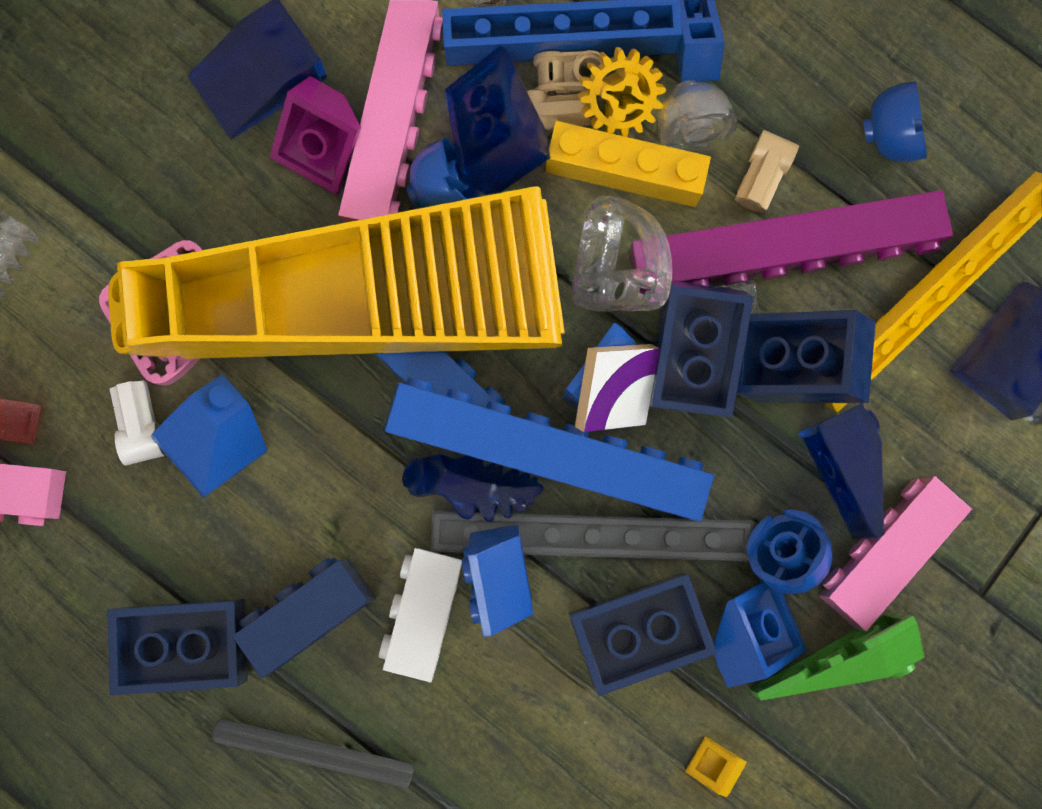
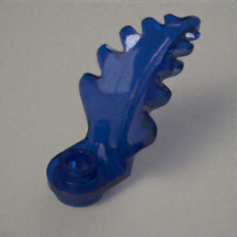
M442 454L423 459L415 458L408 463L402 476L403 485L411 495L419 498L435 494L444 496L456 513L466 520L471 519L476 509H479L486 521H493L498 507L505 518H511L513 516V506L518 512H523L526 507V501L533 505L536 496L540 495L544 489L543 485L538 483L537 477L530 479L529 473H523L518 477L520 471L512 468L502 474L503 465L491 463L483 467L482 459L468 455L456 459Z

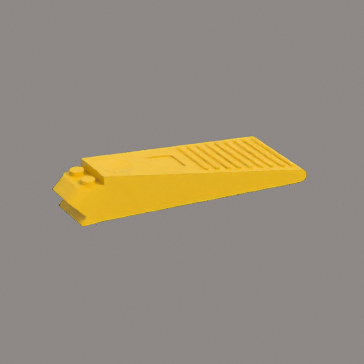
M528 187L166 258L123 261L117 263L118 272L113 275L108 287L112 343L115 350L120 354L153 357L182 356L183 359L543 349L563 346L561 334H565L546 199H542L540 187Z

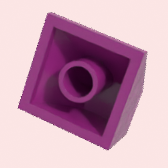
M311 76L289 90L269 157L335 195L340 192L361 129L345 95Z

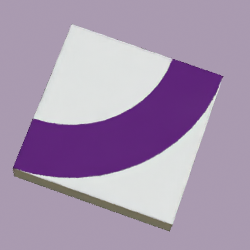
M652 344L588 348L575 427L583 432L646 425L660 348Z

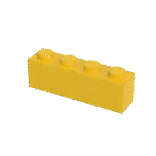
M556 121L547 155L545 173L696 207L703 195L711 156Z

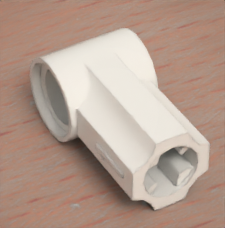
M143 380L129 381L110 388L119 430L115 432V446L122 464L126 466L166 456L151 438V434L160 424L155 421L147 382Z

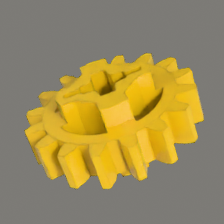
M616 47L613 58H609L604 52H601L600 60L602 63L599 66L591 62L587 64L592 74L590 77H580V83L587 90L578 93L577 96L580 102L588 103L581 111L585 118L592 117L590 123L594 129L597 130L604 124V132L613 134L615 129H618L622 136L627 137L630 127H634L638 133L643 132L641 124L643 120L646 119L651 123L656 121L651 111L653 108L663 109L664 105L656 96L665 93L666 88L660 83H655L663 75L658 68L650 70L653 61L648 56L639 61L640 53L636 49L632 48L628 56L625 57L623 50L620 47ZM617 69V71H616L615 73H613V74H611V75H609V76H607V77H604L605 75H607V74H608L609 72H611L612 70ZM638 72L644 77L646 91L637 85L639 80ZM626 87L631 93H627V95L621 94L617 99L612 92L623 91ZM596 95H600L601 98L606 100L604 106L605 114L598 107ZM636 110L634 113H632V114L626 116V115L629 114L630 112Z

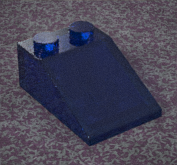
M271 0L243 18L187 75L231 140L283 107L287 92L311 76L320 82L327 78L321 59L280 0Z
M499 46L445 89L460 181L485 195L501 193L551 158L544 125L507 50L502 46Z
M863 403L840 411L798 432L853 539L878 538L884 535L882 439L878 434L880 425L875 414L870 409H866Z

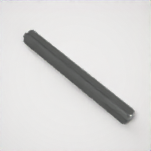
M226 719L217 721L212 740L215 743L404 788L409 787L414 772V766L410 763Z

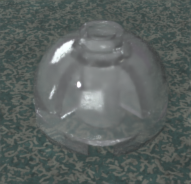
M684 81L675 86L674 90L662 101L663 106L661 109H658L656 118L657 134L661 145L693 153L710 149L709 141L719 136L721 143L727 140L736 131L738 124L734 109L726 94L715 85L695 81Z

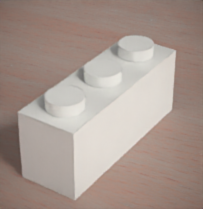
M420 548L414 549L413 556L405 555L400 573V578L406 579L403 595L395 594L389 618L396 619L392 635H384L379 652V658L385 659L384 671L432 682L462 569V559Z

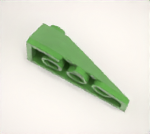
M886 611L876 619L867 631L854 629L748 689L752 696L762 701L889 678L891 676L893 679L903 677L915 669V662L924 658L918 623L913 615Z

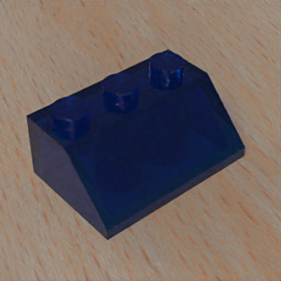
M1024 281L1018 284L950 370V372L1011 421L1032 416L1042 403V288Z

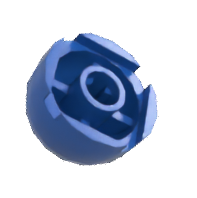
M916 81L901 83L884 90L872 103L871 118L863 120L866 142L875 141L879 154L887 160L913 162L927 158Z
M448 138L429 144L419 151L411 164L409 173L411 185L407 187V192L410 200L417 208L479 197L472 173L466 176L460 165L465 162L463 155Z
M792 509L784 510V515H779L773 519L771 516H768L761 520L754 528L747 543V555L750 557V565L754 574L774 591L788 595L805 593L818 586L829 573L833 561L831 541L820 522L807 512Z

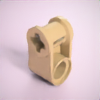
M588 50L578 52L545 51L536 54L533 58V64L537 67L538 86L534 90L544 91L548 96L578 94L586 91L587 88L579 81L580 77H582L580 74L589 69L587 67L589 62L596 66L602 63L600 53ZM550 72L553 73L552 81L549 79Z

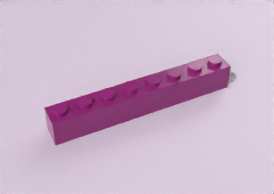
M940 190L633 241L628 254L636 296L647 294V298L653 300L663 298L665 280L708 286L712 283L724 282L726 287L745 284L748 282V277L763 275V280H774L786 276V271L801 269L802 274H809L824 270L825 264L839 262L840 267L844 268L859 265L864 262L863 258L877 256L878 261H887L901 257L903 251L916 250L917 255L936 252L941 249L940 244L951 238L953 233L944 191Z

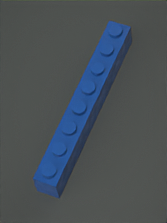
M408 377L407 384H396L383 431L699 522L702 520L714 475L701 471L703 467L701 462L683 457L679 458L678 464L665 461L666 452L642 446L640 453L626 449L628 441L604 435L602 442L588 438L589 432H583L577 429L575 425L567 423L564 431L549 427L550 418L527 412L525 419L510 415L512 407L488 400L486 408L471 404L472 395L448 389L447 396L430 392L432 388L431 383Z

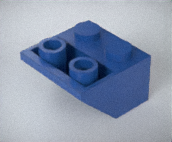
M519 525L470 533L469 546L463 547L464 558L462 559V568L465 583H473V586H471L472 598L469 599L473 624L481 623L483 637H487L533 615L532 596Z

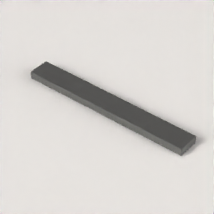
M432 511L431 552L464 553L463 547L469 546L470 533L519 525L524 555L750 561V557L747 555V543L753 531V521L701 520L699 522L692 519Z

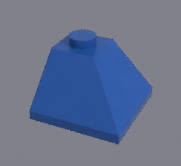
M223 374L191 394L151 434L153 441L203 498L259 459L268 450L249 403Z
M760 582L727 601L713 643L717 653L714 655L716 664L722 673L727 688L767 679L807 651L783 593L776 592L765 583Z

